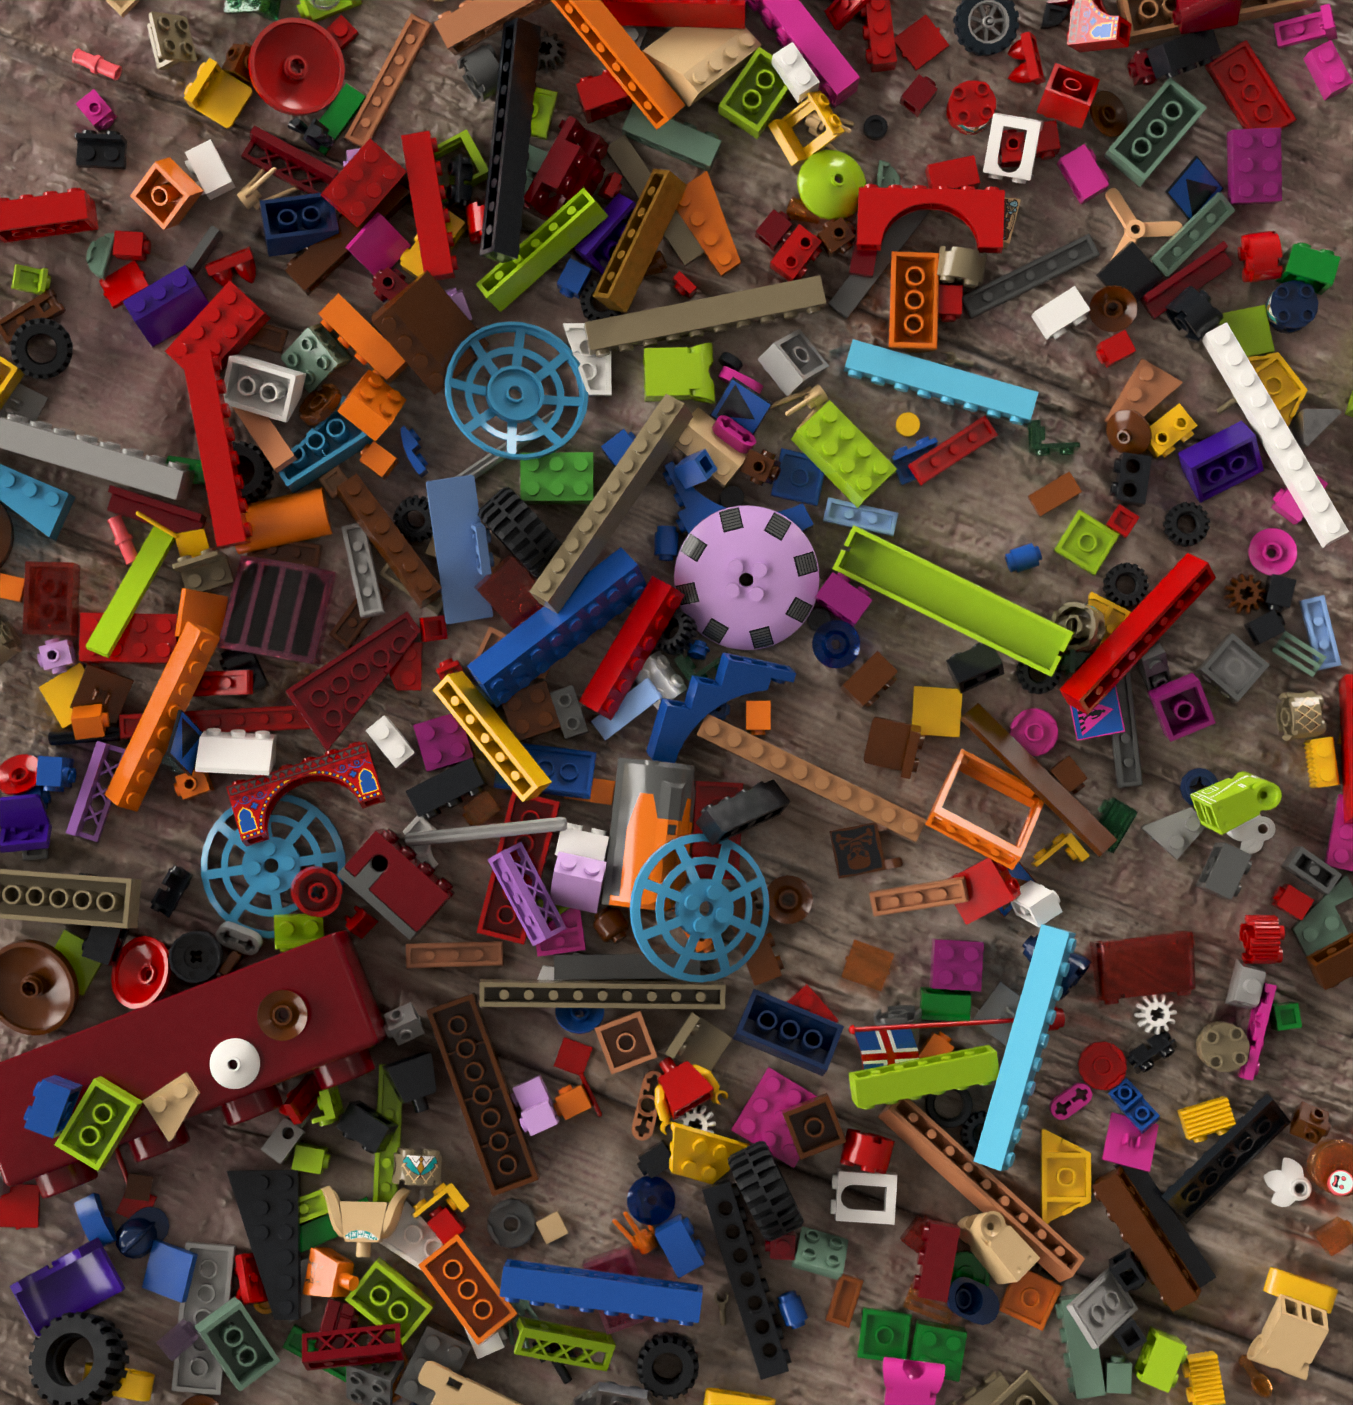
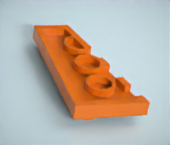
M708 171L686 184L687 187L676 210L705 251V255L715 270L722 277L739 266L741 261Z

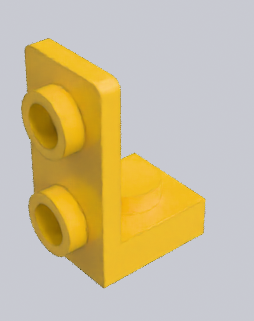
M1062 832L1051 841L1054 845L1048 850L1042 848L1033 856L1035 860L1031 864L1033 867H1038L1064 845L1067 847L1065 852L1073 861L1077 859L1079 862H1083L1090 855L1072 833L1065 835Z
M443 1182L432 1191L434 1193L433 1197L428 1201L423 1198L413 1206L415 1211L411 1215L413 1218L418 1217L443 1195L448 1197L445 1199V1202L452 1211L457 1209L459 1212H463L469 1207V1204L452 1183L445 1185Z

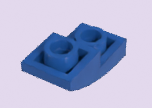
M403 426L400 430L405 452L412 466L422 478L429 473L425 468L428 463L420 453L414 454L421 449V446L418 444L421 439L413 428L408 431Z
M1127 1078L1108 1093L1141 1134L1161 1119L1160 1115L1149 1105L1139 1090Z
M93 1193L74 1203L80 1223L89 1241L98 1237L103 1247L117 1241L111 1217H105L99 1194Z

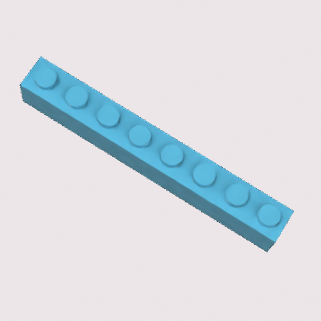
M854 339L852 340L844 371L848 372V376L861 379L866 377L877 385L884 386L887 383L894 385V389L901 392L915 391L919 397L931 399V396L936 397L943 404L953 406L954 403L964 405L963 409L971 412H977V410L985 411L987 416L1000 419L1001 416L1010 419L1009 422L1017 425L1029 423L1039 393Z

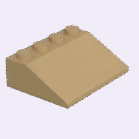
M674 27L642 50V52L675 93L690 107L748 63L757 48L761 47L762 44L746 27L745 29Z

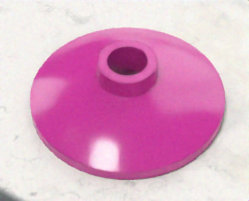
M1267 528L1261 530L1252 538L1248 549L1249 559L1259 572L1269 576L1272 574L1281 575L1290 570L1297 558V546L1287 532L1277 528ZM1267 550H1272L1275 556L1273 558L1269 557Z

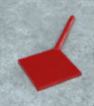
M564 1037L554 1067L579 1075L598 1117H601L602 1112L584 1076L593 1047Z
M117 1146L115 1154L127 1185L128 1173ZM150 1194L149 1201L128 1199L123 1196L116 1213L129 1219L140 1209L153 1207L157 1196Z

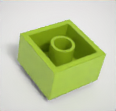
M1150 1326L1146 1336L1147 1341L1143 1343L1132 1372L1141 1382L1169 1393L1170 1388H1174L1178 1381L1179 1374L1177 1371L1180 1364L1183 1365L1188 1355L1187 1346L1177 1336Z

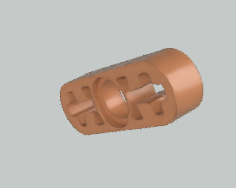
M650 1070L644 1075L631 1131L633 1136L641 1141L647 1140L652 1136L657 1118L656 1107L651 1112H645L641 1108V1102L646 1098H650L655 1102V1095L643 1094L644 1089L647 1091L650 1089V1082H647V1078L657 1075L658 1080L663 1075L658 1070ZM638 1113L646 1117L653 1116L652 1121L647 1119L646 1128L650 1130L649 1132H644V1135H639V1130L635 1129L636 1126L641 1125L643 1118H638Z

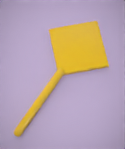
M140 511L136 512L137 516L175 538L180 557L191 555L192 558L201 555V551L210 548L205 528L175 533Z

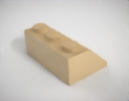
M698 407L692 413V420L672 448L683 457L706 449L717 467V470L710 478L724 489L740 471L747 454L738 452L715 435L712 430L715 420Z

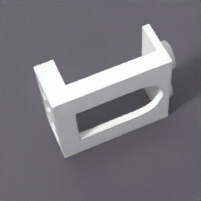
M1001 113L993 114L983 172L989 173V178L1002 180L1003 176L1012 177V182L1026 184L1027 180H1032L1039 135L1044 121ZM1004 126L1027 130L1020 167L1014 172L1002 170L998 164Z
M837 1168V1175H832V1189H836V1197L831 1199L830 1214H834L836 1221L895 1225L898 1175L896 1172L881 1174L842 1171L840 1168ZM849 1185L885 1187L884 1210L847 1208L841 1201L842 1191Z

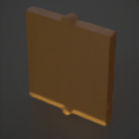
M854 939L849 955L845 957L847 961L841 977L882 991L887 975H890L889 968L894 953Z

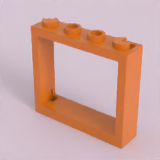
M961 749L951 765L925 825L1013 870L1022 858L1044 802L1017 776L998 768L994 764L988 763L973 753L971 754ZM958 770L1030 807L1015 845L942 808Z

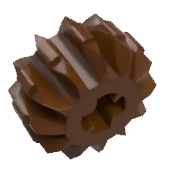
M1239 574L1238 580L1232 577L1229 580L1232 586L1226 585L1224 587V590L1230 592V594L1223 596V599H1231L1232 602L1227 607L1230 609L1236 605V614L1241 613L1242 609L1245 615L1250 614L1251 609L1257 611L1259 610L1257 603L1265 601L1263 597L1259 596V594L1266 592L1265 589H1258L1257 587L1262 582L1257 580L1253 583L1254 575L1252 574L1248 575L1247 578H1245L1244 574ZM1246 589L1248 591L1246 594L1249 593V597L1242 599L1243 594L1240 595V591Z

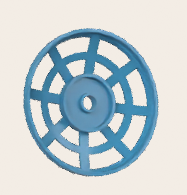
M508 321L494 323L470 334L454 352L445 377L447 406L461 432L484 451L511 460L541 458L554 453L568 443L580 428L585 417L588 405V392L578 370L580 362L574 357L572 350L551 332L524 322ZM515 332L514 347H501L486 353L479 343V340L493 334ZM525 334L545 341L560 354L548 362L539 354L523 348ZM471 347L478 360L470 369L466 382L454 379L453 372L459 359ZM513 355L512 366H506L498 370L492 362L493 358ZM522 356L535 361L542 369L534 374L532 371L521 367ZM566 361L576 377L579 397L564 396L563 384L556 369ZM482 366L491 375L487 387L473 384L474 378ZM546 377H551L557 396L544 395L541 381ZM451 388L465 392L467 407L474 418L465 425L459 419L454 408ZM512 389L519 391L521 398H511L509 391ZM472 394L485 396L489 409L479 414L474 405ZM541 406H556L552 418L545 424L537 415ZM564 406L578 407L577 416L572 427L563 438H560L552 428L560 419ZM495 416L506 421L507 434L494 429L486 422ZM529 420L538 429V431L530 434L517 435V423ZM481 426L492 436L506 440V452L486 445L471 432ZM544 435L554 444L548 449L536 453L516 454V442L532 441Z
M286 794L280 801L290 802L308 810L299 822L286 816L270 815L268 823L269 840L246 847L241 841L238 828L234 831L224 823L234 814L231 807L215 822L207 835L202 850L201 878L204 890L214 909L226 922H234L254 930L263 938H275L274 931L254 929L237 921L245 909L251 913L267 917L292 913L299 908L294 903L282 908L280 894L291 888V883L301 871L302 866L315 865L323 867V863L338 861V874L346 865L343 841L329 817L315 805L293 795ZM315 817L323 823L330 833L336 852L321 854L317 840L307 829ZM271 822L283 823L294 829L286 839L273 837ZM219 831L229 840L222 853L221 868L208 870L209 849L214 836ZM301 835L309 842L314 855L300 857L294 843ZM235 844L245 852L242 865L228 867L229 856ZM271 858L278 862V869L274 873L268 872L265 867L266 862ZM244 875L249 888L242 897L234 889L230 876ZM337 875L343 888L344 881ZM223 878L228 893L237 903L230 914L216 900L210 887V879ZM314 886L312 888L313 892L311 893V895L319 897L320 895L316 893V890L318 888L317 886ZM257 892L270 895L272 909L253 906L250 902Z
M700 833L675 838L657 849L641 867L635 879L630 899L631 926L634 937L643 954L660 971L671 977L689 982L715 981L741 968L758 949L764 937L770 907L767 885L759 866L751 855L738 844L727 839L719 843L722 845L718 858L706 856L690 858L684 845L693 842H709L706 836ZM731 849L747 860L757 875L755 879L746 883L741 873L728 863ZM675 850L681 863L669 872L662 884L649 880L648 877L658 862L669 852ZM701 864L716 865L712 879H700L695 866ZM725 870L733 875L740 887L731 892L721 884ZM683 871H686L690 882L680 892L671 889L670 886L676 877ZM761 887L763 897V914L760 927L750 923L753 908L751 892ZM644 889L658 894L655 907L657 925L643 930L640 911ZM743 896L745 898L744 920L733 915V902ZM665 898L676 901V917L667 921L664 918ZM706 901L709 904V912L703 916L699 909L700 905ZM729 925L740 929L736 937L727 946H724L721 933ZM681 927L690 935L685 947H682L675 941L669 932L670 930ZM746 932L755 936L756 939L745 956L730 967L727 953L731 952L741 942ZM661 934L666 943L675 952L680 954L674 968L667 965L657 956L647 939ZM700 938H712L715 948L714 952H694ZM718 958L720 972L692 975L683 972L690 959L707 961Z

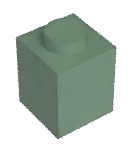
M1110 1355V1359L1103 1358V1379L1106 1393L1131 1394L1132 1363L1125 1359L1123 1355Z

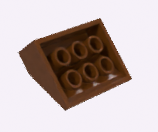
M428 270L371 315L372 323L434 395L445 388L447 368L456 349L470 334L478 330ZM485 338L479 340L483 349L489 345ZM471 347L459 359L453 372L454 379L477 357Z

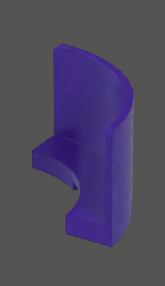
M98 1237L51 1262L52 1268L46 1265L9 1286L37 1337L42 1335L40 1330L45 1325L51 1326L50 1320L53 1318H62V1315L68 1312H84L125 1290V1286Z

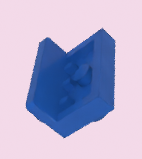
M929 436L916 441L917 446L910 449L904 446L894 451L895 455L891 457L890 461L897 468L895 472L901 486L917 480L908 465L937 447L938 441L936 438L930 440Z

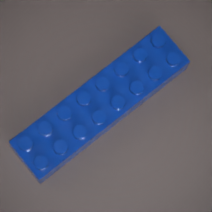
M620 547L584 575L558 614L546 607H542L467 665L480 689L496 708L502 703L509 701L511 696L522 688L527 687L533 679L545 673L555 662L566 657L577 645L584 643L590 635L603 628L608 621L617 614L624 612L630 604L639 599L647 584L638 564Z
M507 1259L503 1266L499 1297H505V1301L519 1303L520 1299L529 1300V1304L535 1306H544L545 1303H552L558 1309H569V1306L579 1307V1311L593 1313L594 1309L604 1310V1314L610 1316H619V1313H627L633 1319H644V1316L654 1317L656 1322L668 1323L669 1319L679 1320L678 1324L693 1326L694 1323H699L703 1285Z

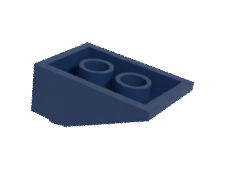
M321 193L260 200L261 219L268 257L293 254L339 233L335 208L320 195Z

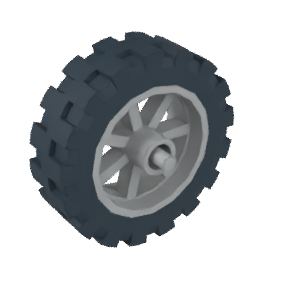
M1012 0L961 1L962 3L955 11L957 13L953 18V23H955L954 33L959 38L958 42L966 47V51L973 52L977 56H990L1001 52L1011 45L1012 40L1017 36L1016 30L1019 29V22H1017L1019 13L1018 10L1015 11V4ZM982 5L992 6L987 16ZM977 7L981 18L971 16ZM995 10L998 11L1001 18L995 19L993 17ZM971 21L977 22L978 27L974 30L971 28ZM1002 22V29L999 32L994 25L995 23ZM988 29L997 36L988 41ZM979 30H983V40L975 35Z

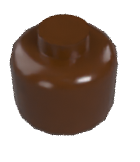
M608 906L594 916L593 927L603 942L613 941L614 944H617L626 938L625 932L629 928V923L618 908Z

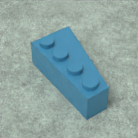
M344 395L335 411L314 429L312 428L299 445L296 444L291 449L297 460L278 472L292 493L297 492L358 453L367 444H372L373 439L337 411L346 399Z
M0 464V500L49 538L56 541L75 500V496Z

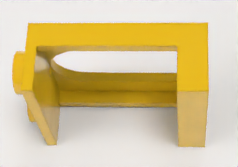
M821 91L807 93L808 98L782 119H775L768 124L791 166L803 164L812 154L822 150L845 132L841 126L840 118L833 113L829 106L828 98ZM816 110L827 130L803 148L792 128Z

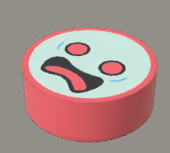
M1337 1170L1329 1176L1327 1181L1328 1188L1334 1195L1345 1196L1353 1189V1177L1347 1171Z

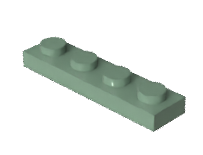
M1217 192L1150 260L1164 277H1168L1236 210L1221 192Z

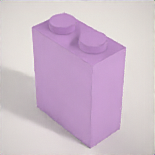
M558 852L550 892L553 903L555 905L597 913L607 862Z

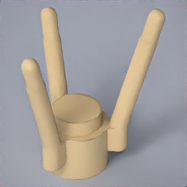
M816 110L806 117L804 124L809 127L808 133L817 138L821 135L818 130L823 131L825 129L824 123ZM839 117L842 124L854 125L853 121ZM841 125L845 132L851 133L850 128ZM831 143L826 146L829 150H837Z
M276 167L271 168L266 174H264L266 171L261 169L241 189L242 191L237 194L248 210L253 206L256 210L260 208L259 198L262 195L257 188L276 172ZM293 187L263 200L282 198L299 189Z
M818 384L813 388L809 386L803 391L775 401L771 408L804 396L802 402L785 412V415L789 416L805 405L810 409L814 407L811 413L796 428L797 431L824 406L823 403L828 401L825 391Z

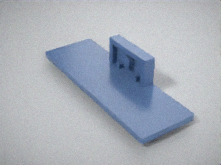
M471 474L427 481L426 489L439 581L442 587L441 595L446 624H454L492 617L493 610L488 574H492L491 567L494 566V558L492 552L488 550V543H491L490 531L488 528H485L478 516L479 507L475 477Z

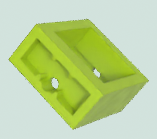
M467 129L438 144L439 152L435 153L436 160L461 146H464L478 173L473 175L471 182L464 181V184L472 185L473 187L487 180L488 167Z

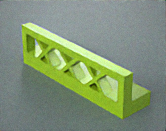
M519 1316L516 1324L519 1335L513 1351L516 1355L607 1372L616 1344L610 1333ZM525 1337L536 1339L538 1343L530 1349L522 1348ZM551 1343H558L561 1349L554 1353H548L544 1347ZM575 1347L582 1348L584 1351L583 1354L576 1358L570 1357L567 1353ZM598 1351L605 1352L602 1363L592 1361L590 1356Z

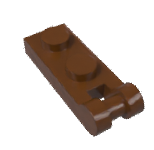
M53 289L47 290L0 319V334L8 345L11 344V339L16 330L25 322L34 318L51 320L66 311L63 304L58 303L57 295ZM48 303L50 308L44 311L41 306Z

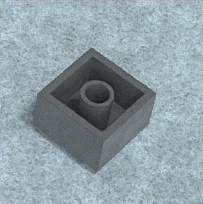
M1215 843L1195 887L1221 899L1232 900L1233 896L1237 897L1241 890L1242 884L1240 880L1243 874L1247 875L1252 866V861H1250L1252 855L1227 843Z

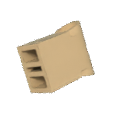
M989 1211L965 1216L957 1224L960 1227V1239L970 1245L972 1253L997 1285L1018 1282L1040 1259L1011 1226L1005 1224V1220L999 1212Z
M1279 1294L1262 1329V1334H1259L1252 1341L1247 1352V1358L1262 1365L1279 1369L1297 1378L1307 1380L1309 1364L1312 1363L1329 1332L1326 1310Z

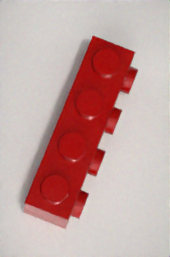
M870 0L860 10L861 17L865 18V26L862 27L863 39L868 42V49H865L866 63L870 64L871 73L895 70L897 56L890 0Z

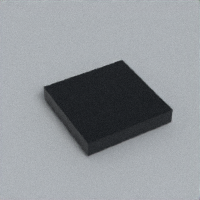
M1130 241L1096 275L1105 286L1117 285L1128 289L1134 295L1137 302L1163 277L1133 241Z

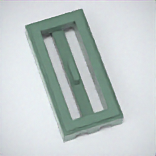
M1286 631L1272 649V652L1314 677L1327 658ZM1285 639H1290L1320 658L1319 661L1316 662L1284 642ZM1283 646L1314 666L1313 670L1311 671L1280 651L1279 648Z

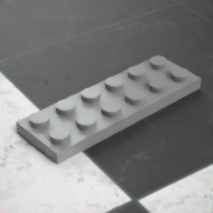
M187 1241L185 1250L196 1253L198 1256L187 1301L180 1303L171 1391L221 1395L224 1370L194 1326L231 1300L236 1245Z

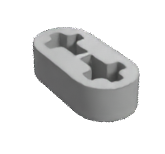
M224 922L216 932V939L220 944L246 955L256 954L263 944L262 936L258 932L234 922ZM226 930L230 931V936H231V937H227V936H226V935H227V932H225ZM248 939L252 940L253 946L249 945Z

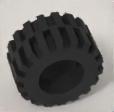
M34 318L22 324L14 333L10 345L11 356L17 368L21 369L25 375L35 379H49L58 376L69 365L73 355V342L71 341V336L61 324L52 319ZM45 334L55 341L57 352L51 361L39 363L29 356L27 345L33 336Z
M240 441L238 444L232 442L234 451L236 450L238 453L239 461L248 460L252 462L255 468L253 479L244 485V489H241L242 498H245L247 503L259 501L258 498H264L267 495L265 493L267 489L270 490L272 487L270 483L271 480L274 481V475L272 474L274 469L262 450L255 445L247 444L244 441Z
M663 1332V1335L658 1336L656 1334L653 1336V1339H648L645 1342L644 1347L639 1352L637 1363L639 1381L641 1384H644L645 1390L651 1391L653 1393L652 1396L656 1398L659 1395L663 1396L664 1400H668V1397L676 1399L680 1394L684 1396L688 1393V1389H692L695 1379L698 1377V1355L695 1352V1347L692 1343L688 1342L686 1337L683 1336L681 1338L678 1336V1333L674 1332L673 1335ZM663 1353H673L681 1359L683 1368L677 1376L664 1378L655 1372L653 1367L654 1360Z

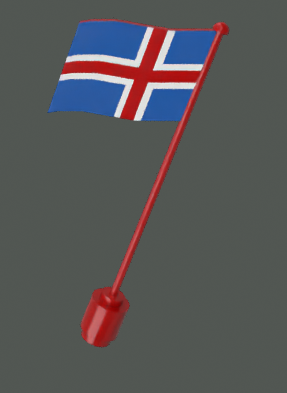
M1055 1006L1056 1017L1053 1024L1049 1025L1048 1031H1056L1064 1027L1065 1014L1062 1008ZM1014 1018L864 1027L851 1025L849 1032L853 1035L855 1034L861 1052L862 1067L865 1070L919 1059L918 1048L911 1029L1013 1023Z

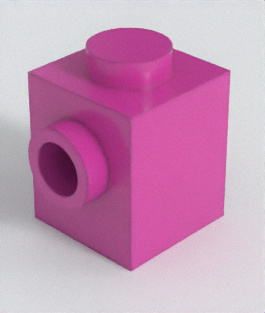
M95 89L91 90L76 103L98 132L102 129H108L114 123V119L117 118Z

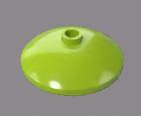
M822 150L812 154L801 166L797 178L798 192L804 205L813 214L826 220L833 218L838 220L840 217L846 219L858 211L859 187L866 185L864 173L858 163L849 155L837 150ZM835 177H838L841 183H837Z

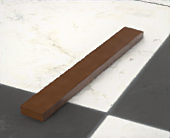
M979 703L963 715L960 720L1099 857L1117 841Z

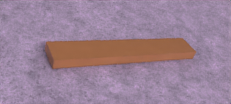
M412 13L410 14L344 139L361 148L368 139L374 138L433 27L431 23Z

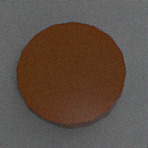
M324 384L321 386L323 389L312 391L304 399L300 406L299 412L301 415L299 417L308 426L316 425L324 421L335 411L342 396L341 391L335 385Z

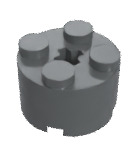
M490 44L486 46L481 45L457 60L458 68H464L465 75L462 77L476 98L481 96L480 102H484L496 95L499 63L495 58V50Z

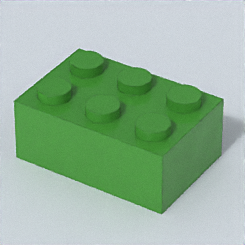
M557 452L537 459L520 460V498L527 505L590 504L594 499L593 452Z

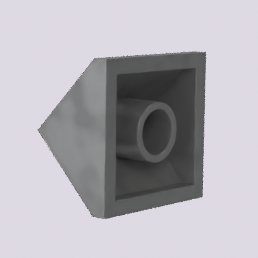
M1303 409L1297 413L1292 419L1293 436L1301 450L1308 447L1342 412L1339 409Z

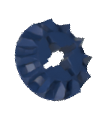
M1196 768L1188 771L1182 777L1179 788L1182 798L1189 805L1194 806L1190 794L1196 792V790L1190 789V787L1197 785V781H1201V785H1205V787L1218 782L1216 776L1209 770Z

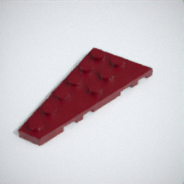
M407 611L285 691L326 752L421 633V630Z

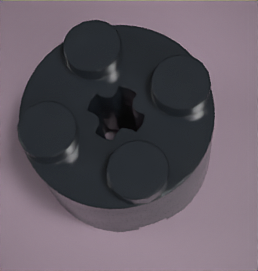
M1192 286L1186 287L1165 307L1167 309L1165 311L1171 323L1179 331L1181 329L1186 331L1188 334L1185 337L1195 343H1198L1207 332L1211 331L1224 318L1222 313L1210 304L1211 297L1204 290L1198 292Z

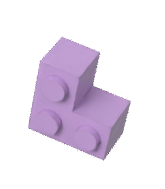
M541 1074L512 1088L514 1091L511 1094L512 1100L516 1107L520 1106L522 1109V1116L519 1121L524 1132L529 1131L530 1136L559 1123L560 1117L555 1111L553 1101Z

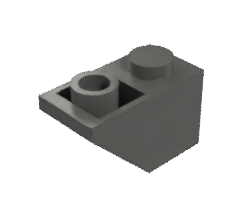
M1157 641L1136 663L1147 691L1171 682L1166 652L1159 641Z

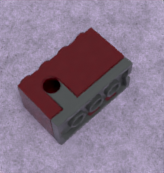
M383 828L376 830L337 875L404 936L411 940L419 935L455 892L452 890L453 885L444 877L439 879L434 874L435 869L426 861L422 863L416 858L417 853L410 846L406 845L404 847L397 841L399 837L392 830H385ZM381 855L385 856L388 861L386 869L379 865V857Z

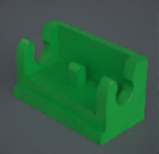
M921 987L920 1008L922 1010V1020L970 1021V991Z

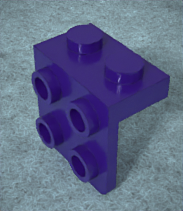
M39 794L0 797V853L49 848L52 825L41 796Z

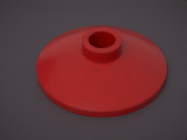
M22 754L4 761L0 765V791L9 795H19L33 789L36 786L38 759L32 755Z

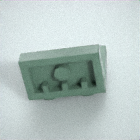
M320 323L307 327L281 355L282 361L289 369L306 373L304 388L308 393L316 390L335 369L346 366L353 360L332 332L329 333Z

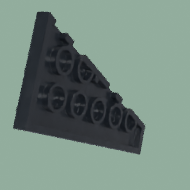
M293 1169L227 1171L274 1320L301 1319V1171Z

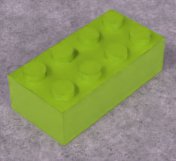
M830 400L806 421L791 438L798 448L857 508L890 479L897 470Z

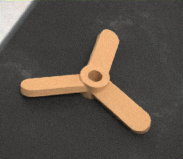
M1116 188L1109 189L1105 194L1106 200L1124 226V235L1111 260L1130 241L1136 244L1141 237L1173 236L1183 227L1179 221L1142 222L1137 220ZM1132 226L1138 228V234L1132 233Z

